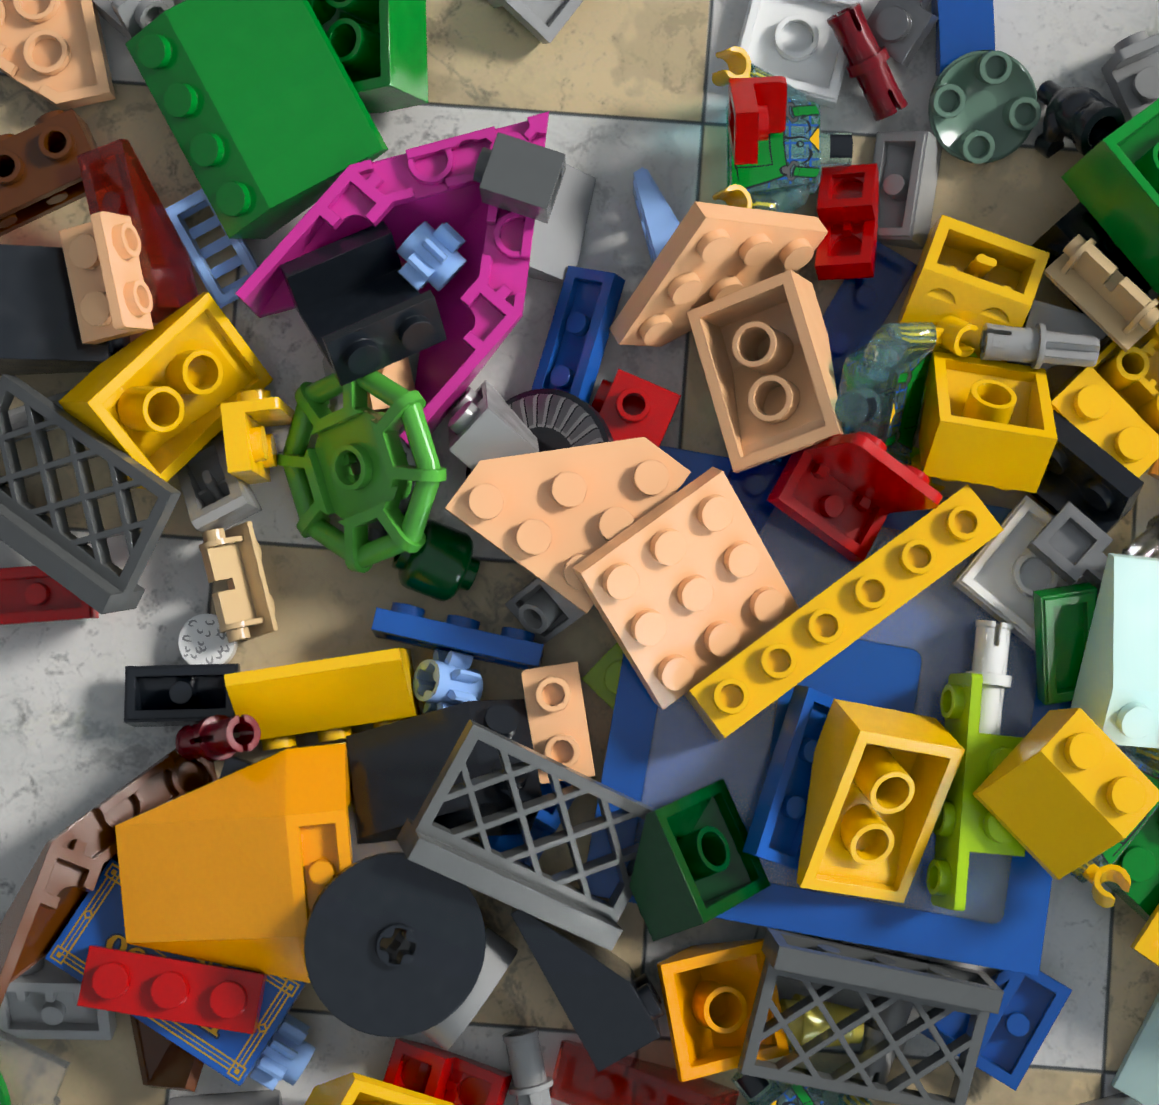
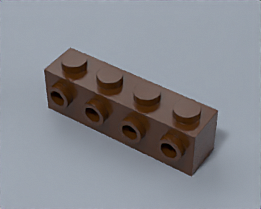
M72 108L67 111L54 110L45 113L36 119L35 126L16 135H0V237L115 183L88 125Z

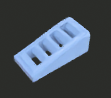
M642 167L633 173V195L653 264L680 223L649 171Z
M203 189L162 210L164 217L206 289L220 309L239 299L235 293L259 265L245 239H229L226 234L207 246L199 248L195 240L196 238L220 225L223 228ZM210 206L214 216L189 229L184 219ZM232 245L237 255L211 269L206 258ZM243 264L248 274L221 289L217 278Z

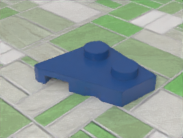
M1000 970L990 976L1004 991L999 1013L989 1014L976 1067L1015 1091L1072 992V989L1042 971H1039V977ZM954 1011L934 1024L946 1045L966 1033L971 1014ZM928 1028L921 1032V1034L935 1042Z

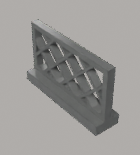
M2 374L0 379V449L6 475L0 477V540L100 614L136 609L145 591L137 583L179 500L181 492L15 375ZM15 396L24 402L29 426L12 431L8 410ZM59 427L66 433L71 456L53 461L46 430ZM31 435L38 466L22 470L15 440ZM100 456L108 462L113 486L95 491L88 459ZM73 464L80 495L63 500L56 469ZM40 474L47 505L36 508L29 503L24 479ZM127 476H129L133 480L128 481ZM143 486L158 498L148 519L137 522L130 489ZM115 494L122 526L104 531L97 499ZM79 504L83 506L89 531L88 536L81 538L76 537L70 532L65 508ZM125 534L129 551V558L123 570L112 563L107 544V538Z
M469 719L414 821L407 818L396 839L408 860L612 951L623 932L617 922L633 895L629 885L639 843L621 849L615 825L635 817L645 820L646 814L656 809ZM480 740L496 748L502 768L470 779L466 761L476 742ZM508 754L521 760V762L511 765ZM536 769L546 772L552 793L522 803L514 777ZM460 773L462 783L453 785ZM559 779L571 784V786L561 789ZM506 780L513 807L482 817L474 791ZM587 793L596 796L602 816L572 826L565 801ZM463 795L467 796L474 821L451 829L433 822L444 802ZM608 803L621 809L611 812ZM556 805L563 830L533 841L526 815ZM517 819L524 844L503 852L492 849L486 830ZM606 829L612 853L582 864L576 839ZM478 833L480 843L467 836ZM567 842L574 867L553 875L542 872L536 853ZM528 857L530 866L518 860ZM631 860L626 868L625 862ZM616 866L620 881L608 902L592 895L586 876ZM577 880L579 888L574 887L568 883Z
M767 928L761 949L766 957L738 1063V1069L741 1074L899 1105H966L989 1014L999 1013L1004 991L986 972ZM777 976L801 980L810 994L781 1013L772 1000ZM810 982L824 986L815 991ZM843 989L857 991L865 1006L836 1024L823 1002ZM867 994L877 995L879 997L873 1001H870ZM898 1000L912 1002L920 1017L891 1035L878 1013ZM922 1005L931 1006L934 1008L926 1012ZM818 1006L831 1028L801 1046L788 1024ZM770 1008L775 1017L766 1022ZM954 1011L971 1014L966 1033L946 1045L934 1024ZM873 1017L885 1039L856 1057L843 1035ZM782 1028L796 1050L776 1063L758 1060L757 1055L761 1041ZM928 1028L940 1050L911 1067L899 1046ZM838 1039L851 1061L832 1073L816 1071L809 1057ZM894 1051L905 1072L886 1084L872 1082L864 1068L889 1052ZM960 1054L959 1061L957 1064L954 1057ZM948 1061L955 1073L949 1097L926 1092L919 1079ZM801 1062H804L807 1069L795 1066ZM859 1072L863 1080L850 1077ZM914 1084L917 1090L907 1089V1087Z

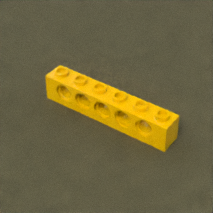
M967 484L941 503L936 509L926 514L698 683L684 696L718 741L723 740L1004 529L969 484Z

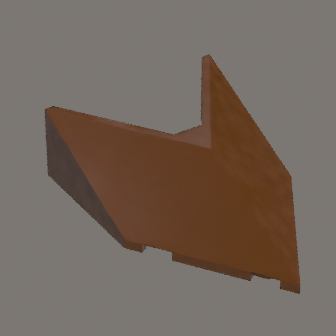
M196 738L195 743H202V738ZM175 748L46 843L0 923V1007L9 984L48 954L88 892L94 891L98 878L111 858L118 859L115 825L217 780L214 761H209L205 758L187 760L181 757ZM130 1015L143 1085L158 1089L195 1092L204 1063Z

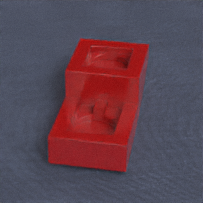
M877 163L822 167L816 209L819 220L825 226L828 233L816 251L814 266L818 281L874 277L879 202V171Z
M397 1038L383 1082L448 1101L454 1105H504L512 1075L443 1049L404 1038Z

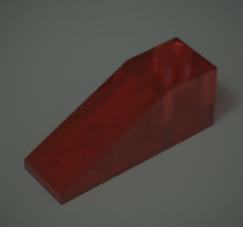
M118 139L77 155L90 215L105 211L131 217L132 225L135 227L141 242L139 260L143 279L151 292L153 307L150 312L152 323H159L196 298L198 292L189 254L129 140Z
M570 1040L561 1041L552 1077L554 1084L549 1089L551 1098L569 1105H736L739 1091L703 1077L681 1082L678 1080L677 1069L626 1056L598 1072L584 1045Z

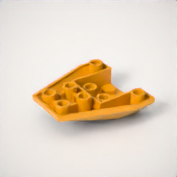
M346 742L287 748L115 825L126 943L311 983L304 959V935L308 917L314 903L326 885L342 870L353 864L348 806L352 799Z

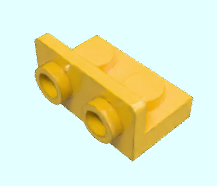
M248 390L236 393V402L220 404L227 471L247 484L271 482L270 467H277V447L273 433L266 434L265 427L291 424L295 411L279 397H271L270 390Z

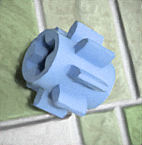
M424 221L398 248L397 253L407 261L398 273L417 291L420 288H424L429 282L439 292L466 264L467 260L457 251L466 240L447 222L445 224L442 223L435 230L428 222Z
M435 649L433 660L426 659L419 664L413 677V692L418 700L426 702L423 714L467 701H480L483 692V679L478 670L470 668L473 661L472 655L452 650L447 652Z
M287 1014L251 1070L252 1072L249 1077L271 1091L274 1090L279 1080H284L293 1086L303 1073L316 1048L305 1041L310 1026Z

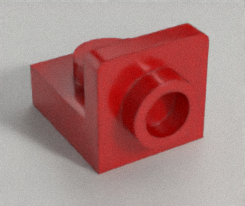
M770 76L729 79L728 133L734 165L758 164V141H767L769 133H782L785 131L787 82L785 77Z

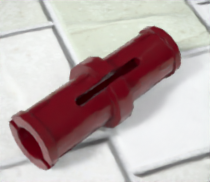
M855 3L837 12L838 16L833 15L828 18L827 23L831 26L849 63L845 67L849 78L856 77L873 112L875 121H879L897 113L896 108L901 110L908 103L903 97L886 62L890 58L886 47H879L861 10L860 3Z
M217 714L202 719L198 724L183 726L176 735L175 746L181 757L187 760L205 758L209 761H223L231 758L236 752L242 753L243 751L249 752L253 750L260 741L261 730L257 721L249 715L244 714L241 717L236 715L229 718L226 715ZM239 732L240 737L234 738L233 733ZM196 738H202V743H195Z

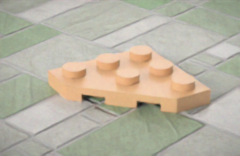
M0 0L1 72L61 110L116 99L99 14L92 0Z
M695 201L609 329L619 345L662 347L692 330L687 311L790 269L798 274L801 268L812 259L814 251L828 231L819 218L815 216Z
M645 437L480 460L446 505L445 510L584 613H588L594 603L572 567L674 495L691 471Z

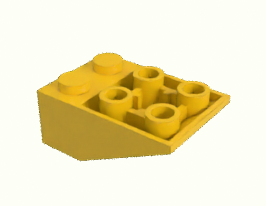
M941 215L928 233L894 331L935 328L944 317L949 315L956 316L978 327L976 331L968 330L964 332L959 342L975 348L974 352L980 358V339L985 323L1023 327L1050 253ZM893 331L874 385L896 393V391H899V386L900 389L902 388L898 384L899 376L902 371L908 372L910 365L911 369L916 367L931 350L932 353L933 351L951 352L940 348L938 345H896L893 341ZM905 390L899 393L906 396Z
M1159 322L1126 352L1111 339L1100 349L1095 366H1081L1050 396L1053 410L1057 411L1138 478L1159 458Z

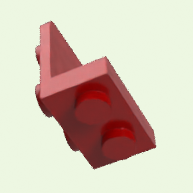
M858 431L856 433L833 436L819 444L792 453L767 501L851 562H859L865 560L889 513L936 509L943 496L929 485L930 479L924 472L913 466L902 464L886 452V444L878 437L867 432Z

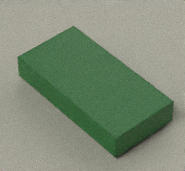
M1089 582L1033 591L1037 698L1044 705L1073 700L1097 602V588Z

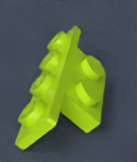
M975 673L950 674L948 684L943 688L940 699V710L945 718V728L965 749V752L933 829V833L936 835L934 859L929 863L926 882L928 891L931 894L932 905L954 911H964L966 907L970 852L1025 857L1024 847L972 794L1023 739V737L979 733L983 676L982 674Z

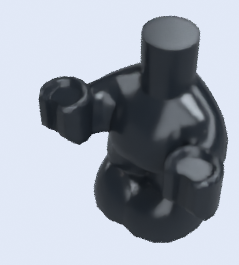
M1048 80L1042 83L1037 91L1038 100L1047 105L1043 120V133L1036 138L1034 147L1043 156L1050 158L1064 148L1063 140L1066 136L1073 142L1076 149L1085 156L1104 138L1125 124L1126 119L1120 108L1102 97L1096 90L1088 87L1062 88L1055 82Z

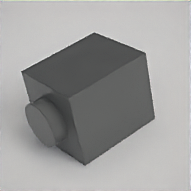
M498 132L493 148H482L475 167L473 181L480 183L479 189L483 203L548 224L566 171L565 154Z

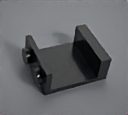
M381 221L376 227L372 225L279 265L297 312L341 386L447 340L435 296L431 290L420 294L398 273L402 268L392 232L384 221Z

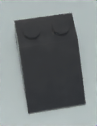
M524 699L467 701L346 736L345 742L357 844L397 840L396 838L407 818L413 821L416 818L469 719L534 750ZM478 740L466 761L470 779L502 768L497 749ZM508 754L511 765L521 762V760ZM537 769L514 777L522 803L542 796ZM460 773L453 785L462 783ZM506 780L474 791L482 817L513 807ZM463 795L444 802L433 822L451 829L474 821L467 796ZM538 811L526 815L530 831ZM515 819L487 829L486 833L487 836L521 834L518 821ZM478 833L467 837H478Z
M512 908L511 916L598 1072L661 1037L658 1018L664 1015L660 1006L662 1001L646 973L636 977L630 965L608 949L517 908Z

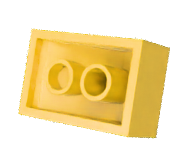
M209 292L201 293L155 325L153 330L145 332L99 364L58 401L66 412L166 482L223 429L221 403L236 402V393L248 390H263L273 381V378ZM127 476L128 481L133 480L129 476Z
M833 699L814 751L796 879L800 888L904 903L965 752V749L936 718Z

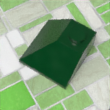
M724 779L715 781L646 814L629 887L653 942L704 924L771 886L759 857L742 852L748 833Z

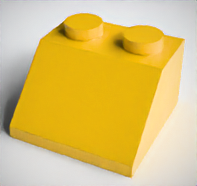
M933 351L930 359L919 433L921 471L927 476L937 477L944 481H962L993 486L1001 490L1037 493L1058 440L1046 369H1032L1031 366L981 360L980 358L970 356L959 357L951 353Z
M1081 708L1049 710L972 793L1048 874L1056 880H1060L1124 840L1159 801V789Z

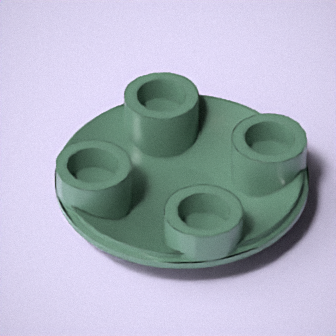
M978 50L958 57L940 73L931 90L928 115L934 136L949 154L966 162L981 164L998 161L1017 150L1027 139L1031 130L1038 124L1041 117V107L1038 103L1034 81L1027 69L1018 60L1002 51Z

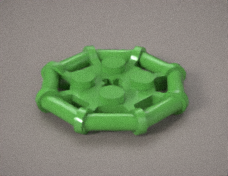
M378 371L343 386L339 384L334 373L314 383H302L295 392L297 405L283 452L277 453V465L284 468L299 517L296 528L304 538L312 537L345 560L349 570L360 573L369 571L373 564L401 553L418 552L426 542L424 530L440 482L447 480V468L440 466L423 411L426 405L425 399L419 391H409ZM367 392L390 406L386 413L375 412L367 407ZM343 394V408L331 412L328 408L329 400ZM402 426H404L416 466L408 465L398 432ZM319 434L315 447L307 448L311 435ZM356 456L361 466L360 475H354L351 469V465L356 462ZM412 481H416L404 516L398 508L400 501L409 496ZM335 513L343 519L338 521V523L344 526V532L330 523V514ZM380 521L388 534L372 541L368 540V525Z

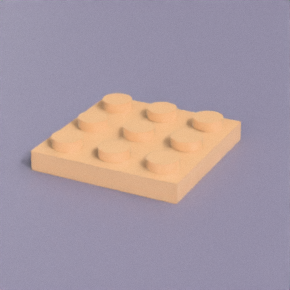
M711 467L572 567L653 702L663 710L799 609L724 471L715 467Z

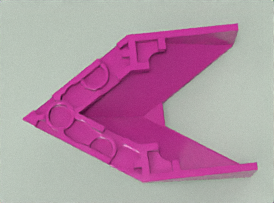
M549 111L527 117V121L498 129L492 126L405 150V154L372 162L370 159L349 165L235 294L259 318L295 309L279 265L372 225L376 227L381 221H384L392 232L397 250L424 221L428 222L435 230L442 223L445 224L447 222L466 240L457 251L467 262L439 292L429 282L424 288L418 290L420 294L431 290L435 296L447 340L419 352L415 390L419 391L426 401L423 411L432 434L448 414V410L462 396L523 316L535 219L482 202L479 189L480 183L473 181L480 152L483 147L493 148L498 132L545 147ZM399 255L403 267L407 261ZM404 430L400 438L411 449Z

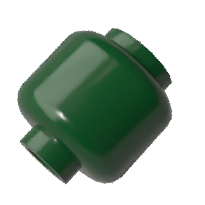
M428 519L424 530L426 542L423 547L416 553L404 552L394 556L392 567L399 570V580L405 588L438 601H446L451 599L459 588L467 591L471 588L479 570L480 559L472 557L473 541L467 533Z

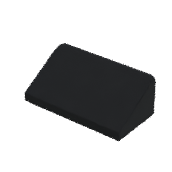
M240 664L125 666L124 723L133 727L186 726L189 724L192 726L212 715H226L229 718L235 716L225 687L224 674L240 672Z

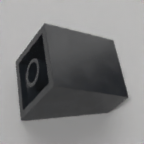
M0 244V376L2 374L31 375L91 372L99 364L131 343L130 336L95 345L82 344L63 248Z

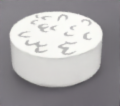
M199 614L184 624L179 634L178 645L182 657L190 665L227 664L237 651L238 641L228 643L226 633H220L217 615Z

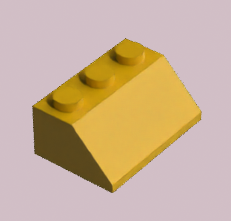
M394 648L224 674L225 687L235 716L239 715L241 717V715L245 714L257 721L261 730L260 740L263 751L297 746L295 738L297 734L317 731L318 742L345 739L346 736L352 735L351 726L373 723V727L376 728L420 715L418 699L413 692L414 669L411 649Z

